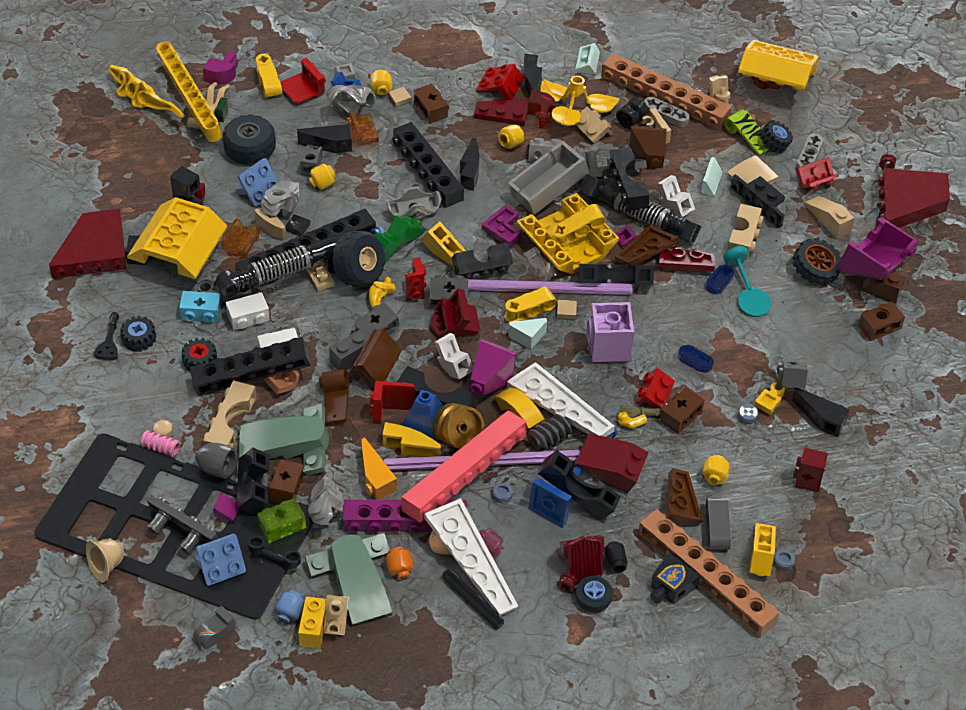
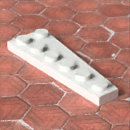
M536 362L507 381L508 388L512 387L520 390L535 404L554 415L559 414L563 416L568 423L587 434L607 437L614 432V425Z
M461 498L425 513L424 518L491 608L500 616L517 609L518 605Z

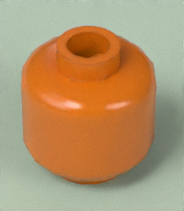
M396 547L389 550V554L385 557L389 574L398 579L409 577V573L415 568L411 552L404 549V547Z

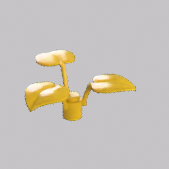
M581 76L571 77L568 88L543 79L540 88L541 96L546 101L554 103L560 99L564 100L567 98L570 92L572 97L569 108L559 106L552 111L553 120L566 126L575 125L581 119V113L572 108L574 98L579 97L582 93H584L586 103L591 104L590 108L592 110L595 109L599 113L610 112L620 99L601 94L588 96L586 86H584V78Z

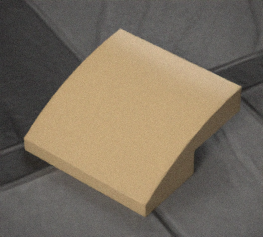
M758 156L748 158L728 171V175L731 178L736 174L747 184L759 176L771 185L779 179Z

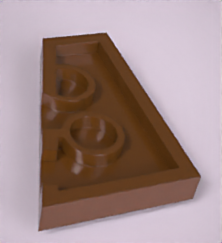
M649 225L615 256V260L622 265H637L679 243L678 237Z
M672 468L668 472L666 518L699 525L703 520L689 472Z

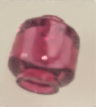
M491 528L482 529L479 533L491 556L498 557L504 549L502 546L503 537Z

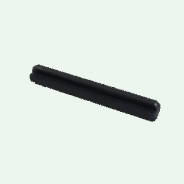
M451 569L443 572L442 578L495 629H499L504 625V619Z

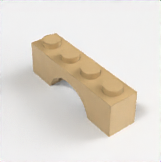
M237 381L232 382L230 388L228 387L225 391L224 401L220 402L218 406L217 416L213 417L209 433L206 432L204 435L203 444L221 443L234 448L236 444L235 432L228 426V423L239 414L250 413L256 400L255 386Z

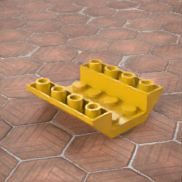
M752 40L745 49L738 73H742L745 77L754 76L758 77L761 81L767 82L770 80L774 81L777 85H790L793 89L802 90L808 85L809 77L817 72L819 56Z
M577 193L562 199L561 210L547 217L537 220L531 214L517 221L519 227L558 270L572 275L578 272V264H595L603 260L619 241V237L606 223L567 246H561L556 241L552 228L589 206Z
M175 197L159 206L127 255V258L144 264L149 256L177 264L179 275L196 279L225 233L227 224L209 207Z

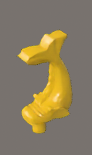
M385 277L384 282L375 281L369 289L371 308L375 305H380L383 296L385 298L387 294L396 291L395 284L391 283L390 277Z

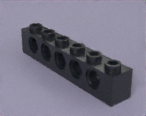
M409 122L394 128L393 144L400 149L402 156L408 159L410 166L413 169L415 168L419 178L425 181L428 189L432 192H439L443 206L447 208L464 201V187L415 125Z
M303 337L281 343H274L263 348H255L252 351L237 353L226 358H218L215 361L200 363L190 367L193 388L198 396L230 388L233 381L246 384L311 366L307 345Z

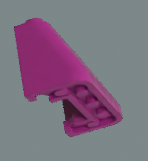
M881 217L877 220L874 230L871 229L863 241L859 244L854 241L848 244L837 266V270L849 275L879 280L887 279L900 263L908 256L911 258L917 250L915 246L918 240Z

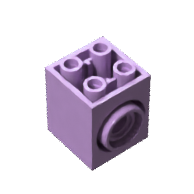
M630 302L592 303L591 317L587 321L588 344L591 346L592 362L630 361L634 337Z

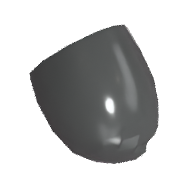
M208 443L202 446L195 455V460L200 469L211 476L226 479L232 476L237 469L238 459L236 450L228 445ZM228 455L230 461L229 466L223 472L224 462Z

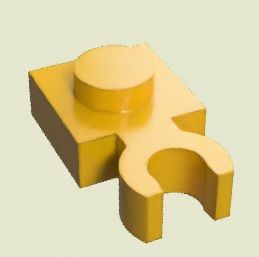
M776 382L771 384L770 391L764 389L754 403L755 407L769 415L781 403V397L785 393V387L781 390L775 389Z

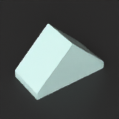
M547 319L509 322L508 335L511 339L532 349L546 334Z

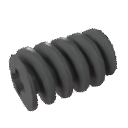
M555 414L552 418H548L546 422H542L539 426L529 430L527 439L532 448L540 452V448L546 450L548 448L547 445L553 446L554 441L559 442L560 438L564 439L566 437V434L570 435L572 429L563 416Z

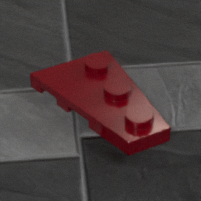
M531 98L479 101L474 111V119L525 126Z
M676 244L660 252L659 268L714 272L715 254L697 249H692L691 251L682 249V245Z

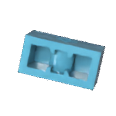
M183 291L179 307L181 320L219 323L222 307L221 294Z

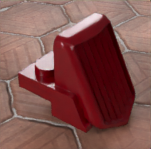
M457 288L449 299L442 298L434 307V314L432 315L429 329L437 338L441 339L449 333L454 334L455 338L475 335L480 331L476 307L467 304L464 289Z
M583 535L577 539L559 542L560 547L557 548V555L564 559L568 575L571 574V577L575 576L574 578H577L578 581L588 576L601 577L603 575L602 553L605 552L603 536Z

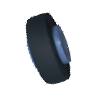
M588 576L578 583L575 597L579 606L584 610L601 612L611 604L613 591L609 582L604 578Z

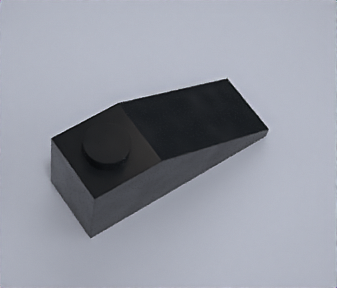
M349 124L297 129V140L300 145L321 146L324 151L332 153L352 152Z

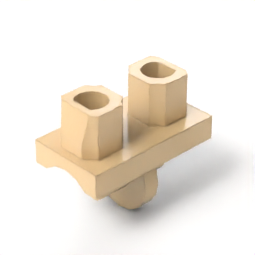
M726 75L710 77V96L728 104V99L730 98L728 77Z
M327 594L323 633L345 635L349 597Z

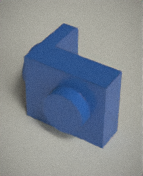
M338 72L331 80L332 86H361L359 79H346L343 72Z

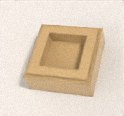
M404 87L388 92L389 98L396 107L411 102V96Z
M558 300L557 318L576 319L577 301Z

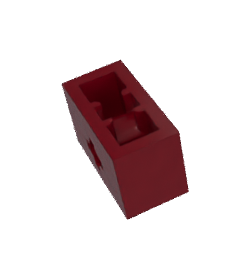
M804 447L803 455L798 454L793 478H796L795 487L819 492L828 453Z

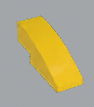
M385 422L383 447L399 448L403 456H441V445L432 438L409 427Z

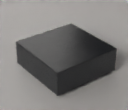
M294 214L286 224L285 229L301 236L310 226V220Z

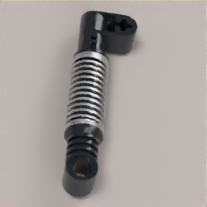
M587 174L579 191L610 204L612 208L621 213L624 212L628 216L631 215L635 219L638 218V221L641 220L645 224L648 223L663 231H670L695 243L702 227L687 219L680 218V216H676L669 208L662 207L650 200L649 208L627 211L625 204H622L621 193L617 191L616 187Z
M336 236L310 246H299V248L296 247V250L292 249V252L288 250V253L285 251L284 254H277L276 257L273 255L272 258H265L264 261L261 259L260 262L257 261V265L255 262L250 263L246 268L240 269V271L237 270L236 273L228 270L223 271L216 277V282L225 297H232L240 291V288L243 289L249 287V285L260 286L273 279L276 280L277 278L280 279V277L288 276V274L291 275L292 272L296 273V271L299 272L300 270L303 271L313 267L315 263L320 261L324 262L329 272L336 273L333 268L332 257L333 249L340 237Z

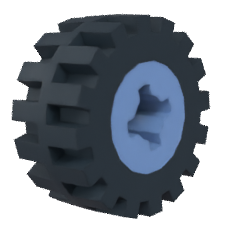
M770 120L759 133L762 143L777 153L784 152L793 141L792 132L789 131V128L785 127L783 123L780 124L779 121L775 122V120Z
M133 316L131 320L127 319L126 323L123 322L120 328L123 345L129 350L131 348L135 352L136 349L139 352L142 349L147 350L148 346L152 347L153 342L155 343L156 341L154 323L150 319L148 320L147 317L141 318V316L135 318Z

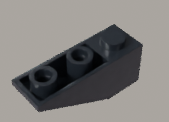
M794 388L792 401L820 430L838 437L847 421L850 409L804 389Z

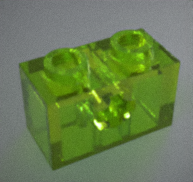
M295 498L284 501L275 507L264 509L257 514L259 526L268 543L306 528L305 515Z

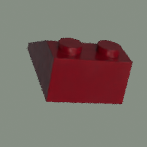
M589 433L575 466L628 493L637 483L649 452L630 442Z

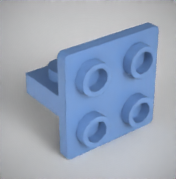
M261 159L237 176L240 186L235 190L238 195H247L253 206L261 204L265 191L272 188L278 182L267 159Z
M235 534L196 547L198 554L194 556L196 564L202 569L208 586L246 572Z

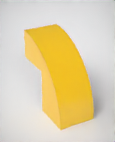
M509 387L494 397L501 410L510 409L513 414L525 420L526 429L544 420L539 409L530 398L516 388Z

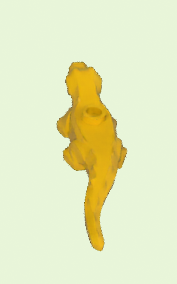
M110 65L108 69L116 82L121 84L116 89L117 94L121 97L128 96L131 98L133 107L170 110L178 117H184L183 113L173 103L161 99L155 94L152 87L133 76L127 68Z

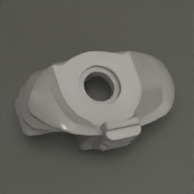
M335 85L326 94L329 105L337 104L340 112H347L349 115H357L360 105L364 104L372 107L376 102V96L368 86Z
M283 180L266 190L261 201L263 212L270 216H276L282 210L283 217L288 212H291L299 201V183Z
M418 186L405 188L402 190V196L394 200H387V212L392 218H395L396 215L402 217L406 215L410 218L420 219L424 216L432 215L438 210L441 197L438 191L424 193L420 191Z
M324 476L311 491V503L308 512L312 522L328 526L330 524L329 521L333 518L331 508L343 512L344 505L342 504V492L339 491L338 485H335L330 478Z

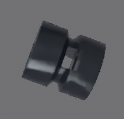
M634 97L616 112V118L624 128L630 129L631 126H635L641 121L644 116H647L648 106L642 99Z

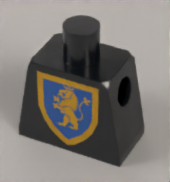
M668 553L652 577L651 588L654 591L650 594V597L656 603H660L664 598L671 603H676L698 587L700 575Z

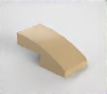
M261 207L254 210L255 222L262 230L279 240H286L285 226L277 216L269 218Z

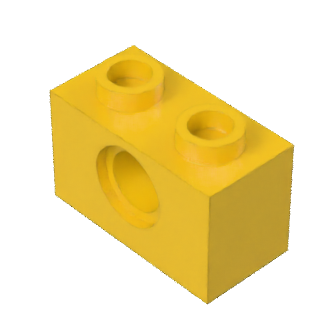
M305 598L298 632L299 646L321 649L326 599Z

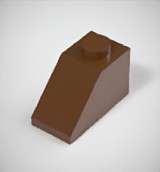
M892 272L887 279L866 278L861 291L890 302L893 301L896 304L906 277Z

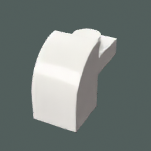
M670 175L658 183L662 197L659 198L661 205L672 210L676 216L683 217L695 209L690 193L680 191L676 176Z
M449 333L435 341L440 355L437 359L442 368L451 377L461 379L473 371V365L468 353L460 351L454 334Z

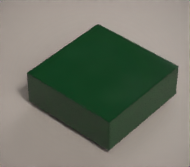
M221 97L216 107L218 122L224 123L228 113L227 98Z

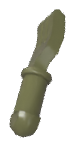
M620 405V413L626 412L628 417H636L642 414L655 417L661 415V409L641 407V409H638L636 406Z

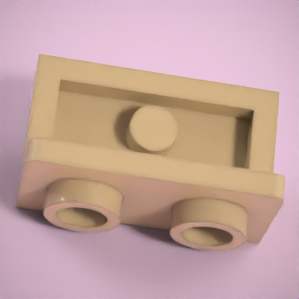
M586 107L581 112L580 121L575 125L596 144L606 133L610 136L613 134L610 130L612 126L605 119L601 121L599 119L601 115L595 109L591 111Z

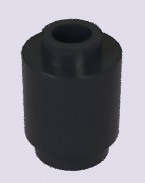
M617 541L608 543L604 548L607 567L612 573L624 572L628 564L624 545Z

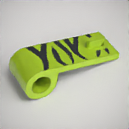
M741 109L724 120L726 130L731 134L738 131L758 156L770 150L769 147H766V144L762 143L759 135L762 129L748 111Z

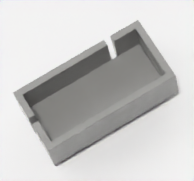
M564 141L551 149L555 165H553L551 156L547 152L508 182L512 196L522 205L524 204V207L533 215L589 173L585 159Z

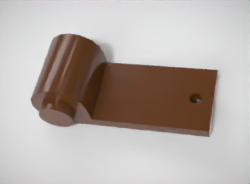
M346 369L322 372L321 377H319V384L326 393L324 405L325 425L346 422L350 385L348 372Z

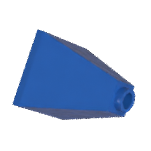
M421 390L402 426L419 431L439 442L433 433V421L438 410L443 407V404L436 395Z

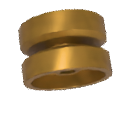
M456 403L446 404L441 407L433 421V433L436 439L443 445L461 449L484 430V420L478 410Z

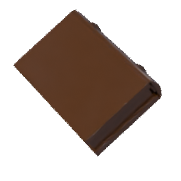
M381 328V330L374 329L355 361L353 368L368 387L374 390L375 381L382 382L387 379L402 350L385 328Z

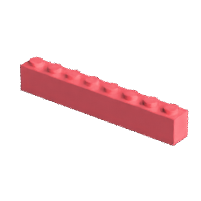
M510 411L505 412L401 497L402 511L418 522H422L425 519V513L443 506L449 498L458 494L460 489L466 484L471 483L477 475L483 473L489 465L496 462L506 451H510L518 441L523 440L527 433L526 421Z

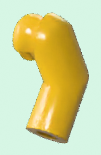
M626 412L618 414V423L630 429L637 428L648 422L644 414L635 418L628 417Z

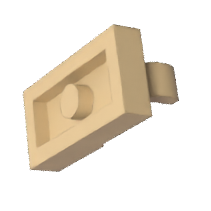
M656 108L650 109L649 116L642 118V124L647 123L646 127L667 128L666 144L670 143L671 129Z
M323 261L315 263L313 267L304 269L317 292L335 286L334 280Z

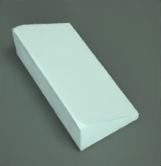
M595 43L580 47L575 68L576 72L596 74L600 51Z
M715 157L710 159L701 190L702 194L715 196L722 176V170Z

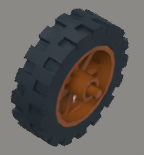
M809 238L801 242L794 252L792 260H794L793 266L796 267V272L800 273L804 280L807 279L812 284L828 285L830 282H834L840 274L837 266L842 257L839 255L840 252L835 250L832 244L829 245L827 241H821L819 238H814V240Z

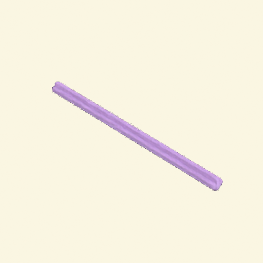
M468 279V290L533 292L541 287H547L551 293L631 295L633 289L632 284Z
M580 450L560 451L573 462L577 461ZM554 451L504 453L496 462L489 466L543 463L544 459ZM451 456L384 459V463L391 471L435 469Z

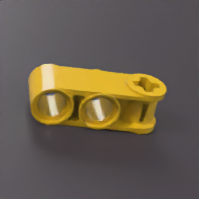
M268 54L258 55L256 57L257 74L264 97L282 95L281 83L271 57Z
M591 204L582 211L556 224L552 228V233L561 246H567L573 241L584 237L589 232L603 226L606 219L596 204Z
M541 287L538 290L525 293L520 297L507 301L505 306L507 312L504 319L509 323L533 318L554 309L558 301L547 287Z

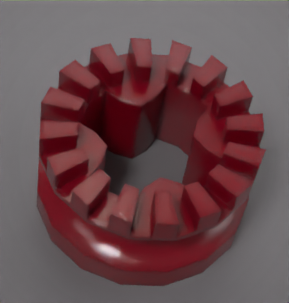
M891 154L882 155L879 163L880 168L883 170L884 168L894 169L896 157L894 155L891 156Z
M563 573L560 575L557 586L566 593H572L578 584V580L574 578L575 576L571 577V574Z

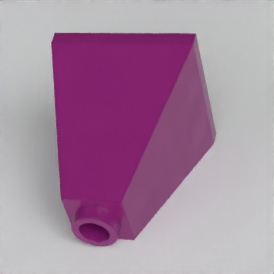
M481 339L469 390L476 395L484 396L507 385V381L514 376L517 352Z

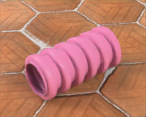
M149 430L145 431L141 438L142 447H147V449H152L153 451L158 450L159 453L169 454L171 457H174L179 450V440H173V438H168L167 436L162 437L161 434L151 433Z

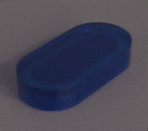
M728 265L718 266L707 279L706 290L711 294L722 293L733 280V268Z
M683 345L679 348L678 358L681 362L702 373L712 370L714 360L710 355L692 345Z

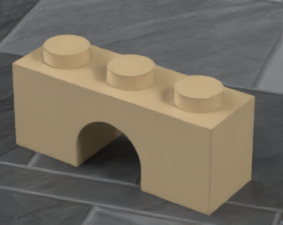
M740 204L728 250L737 246H744L748 249L749 255L750 252L754 253L756 242L753 241L754 239L758 240L760 229L757 228L762 226L764 218L761 216V208Z

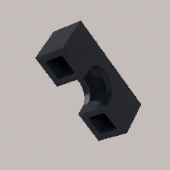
M181 166L170 176L173 198L176 197L203 206L202 200L194 195L201 188L199 175Z
M508 242L492 245L487 248V262L478 261L474 256L473 250L455 253L452 256L456 276L460 275L470 279L474 277V274L480 273V276L491 274L493 270H498V272L509 270L508 267L513 264Z
M254 447L239 458L237 508L252 515H255L268 505L269 487L260 484L263 475L269 471V454Z

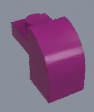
M230 50L223 61L210 57L203 67L204 81L210 83L217 82V84H226L236 78L235 69L238 66L236 52Z

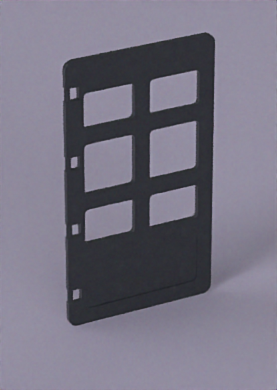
M99 434L36 527L35 536L42 542L87 558V541L68 534L88 503L94 502L116 510V513L98 539V541H101L102 539L111 538L116 541L131 517L151 523L157 515L149 506L141 504L140 501L160 471L199 484L184 509L185 515L196 518L213 491H220L237 498L238 489L235 491L227 487L229 484L238 487V481L232 480L230 477L223 479L211 476L203 472L199 466L176 460L171 456L134 443H128L109 434ZM118 445H122L127 447V449L123 451L117 449ZM118 457H125L145 465L128 494L124 497L99 488ZM173 464L181 466V471L173 469ZM268 493V505L255 515L239 509L234 522L228 521L223 531H217L219 539L231 534L237 536L246 568L245 573L208 586L201 568L193 580L166 571L179 546L189 535V532L171 521H167L163 528L171 530L152 563L146 564L124 555L122 561L115 569L217 607L222 606L228 611L256 620L262 617L288 569L282 563L264 556L258 557L251 554L248 549L249 538L261 536L265 541V548L285 556L288 551H298L314 522H312L309 516L308 505L294 502L293 507L295 509L291 511L285 509V505L269 502Z

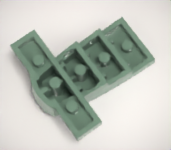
M321 403L304 408V416L280 417L240 425L239 458L252 447L269 454V459L281 455L288 459L304 453V473L306 476L324 472L325 451L329 444V433L325 426L324 405Z
M384 533L361 539L359 535H344L337 538L331 544L330 549L305 556L310 577L335 571L341 595L349 597L347 612L352 626L392 614L387 594L372 560L389 554L388 551L390 549Z

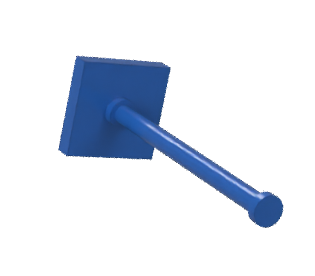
M614 428V432L607 436L608 438H614L617 435L616 428ZM577 466L573 469L577 476L583 471ZM537 477L532 483L528 509L563 528L567 523L572 496Z

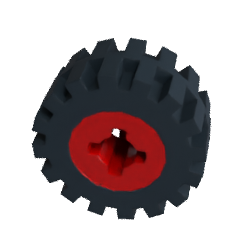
M195 338V341L189 340V344L186 343L182 348L184 367L189 371L190 367L200 363L215 361L217 359V352L214 343H211L210 340L205 341V338H201V340Z

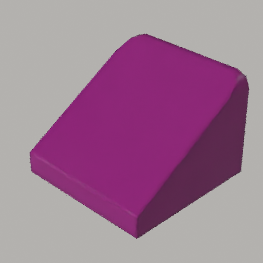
M628 224L616 233L619 237L618 242L623 248L637 237Z
M220 493L213 508L214 517L234 522L239 511L237 501Z

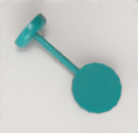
M744 246L731 248L723 255L724 262L731 266L738 265L747 288L739 295L738 305L740 309L752 317L766 315L771 307V299L763 290L751 287L742 262L749 256L748 249Z

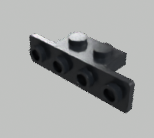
M733 175L731 181L733 191L738 193L753 207L761 208V214L769 219L772 224L781 228L785 215L776 206L784 202L785 196L761 176L747 184L738 175Z

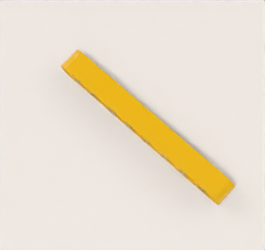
M167 41L159 43L156 49L160 61L205 137L210 142L220 140L222 132L218 120L171 43Z

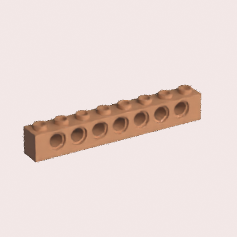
M612 53L602 64L601 77L645 97H655L688 112L689 117L718 130H721L724 126V120L731 114V105L615 53Z
M656 509L640 522L638 534L664 557L670 553L700 575L698 586L756 636L761 638L777 624L779 612L774 605L769 604L757 591L752 590L746 585L742 578L733 574L728 566L720 563L711 552L706 551L700 546L696 539H692L687 535L683 528L666 518V514Z

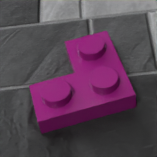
M504 205L482 224V230L502 243L508 242L510 247L521 238V232L511 226L519 219V213Z

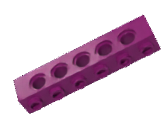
M344 499V531L353 533L358 531L373 533L433 531L425 519L422 522H418L402 511V500ZM447 500V502L444 505L456 500ZM462 500L467 509V500Z

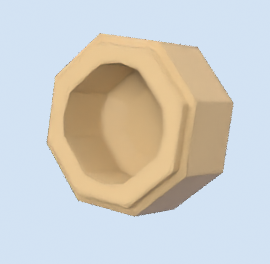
M159 420L154 424L153 431L156 434H161L162 437L167 436L169 438L173 434V425L168 420Z

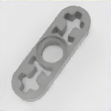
M647 97L644 100L648 106V114L650 109L656 108L664 121L677 127H686L688 125V112L655 97ZM667 110L671 113L665 114L662 111Z
M810 134L798 158L796 168L803 166L805 161L808 162L807 164L816 161L823 144L822 136L819 134ZM806 152H812L814 155H807Z

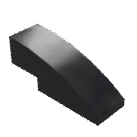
M525 54L523 68L524 84L533 103H537L543 67H537L538 55Z
M472 138L460 160V183L465 189L472 191L476 187L479 176V147L476 138Z

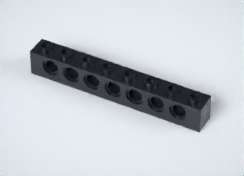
M366 209L356 211L332 223L323 225L299 237L235 263L236 271L246 268L248 264L253 262L257 265V261L260 262L261 259L264 261L265 258H272L273 255L276 257L277 254H284L285 251L288 253V250L292 252V249L296 250V247L299 248V246H310L336 236L341 238L345 233L351 231H367L370 233L372 229L376 228V221Z

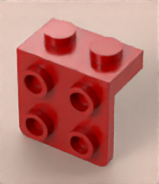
M308 58L301 60L302 73L280 82L282 90L294 104H300L325 93L326 78Z
M515 63L495 68L490 67L485 71L476 91L481 93L499 89L505 100L513 99L524 78Z
M375 381L374 392H370V416H373V424H381L383 409L410 410L414 404L415 385L406 382Z

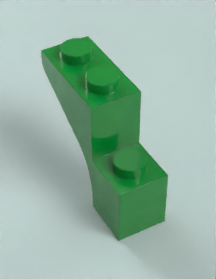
M396 215L387 232H376L374 234L381 242L385 251V262H388L398 247L422 236L427 229L415 217L410 218L406 215L403 217Z

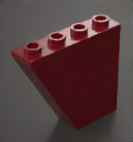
M884 168L883 174L879 175L878 186H881L879 198L882 199L879 205V211L882 212L880 218L883 217L898 228L947 211L950 200L948 173Z
M120 209L82 213L49 263L52 279L127 269Z

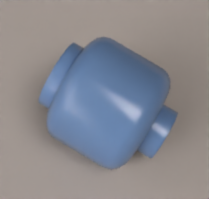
M293 590L283 592L275 606V611L279 614L278 618L286 623H289L290 620L298 621L303 613L305 597Z

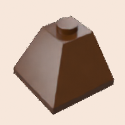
M631 126L629 147H631L635 159L646 160V166L649 168H663L667 128Z

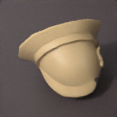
M111 538L102 539L98 542L90 539L86 544L89 568L94 577L101 583L108 580L109 573L119 565L124 556L123 544Z

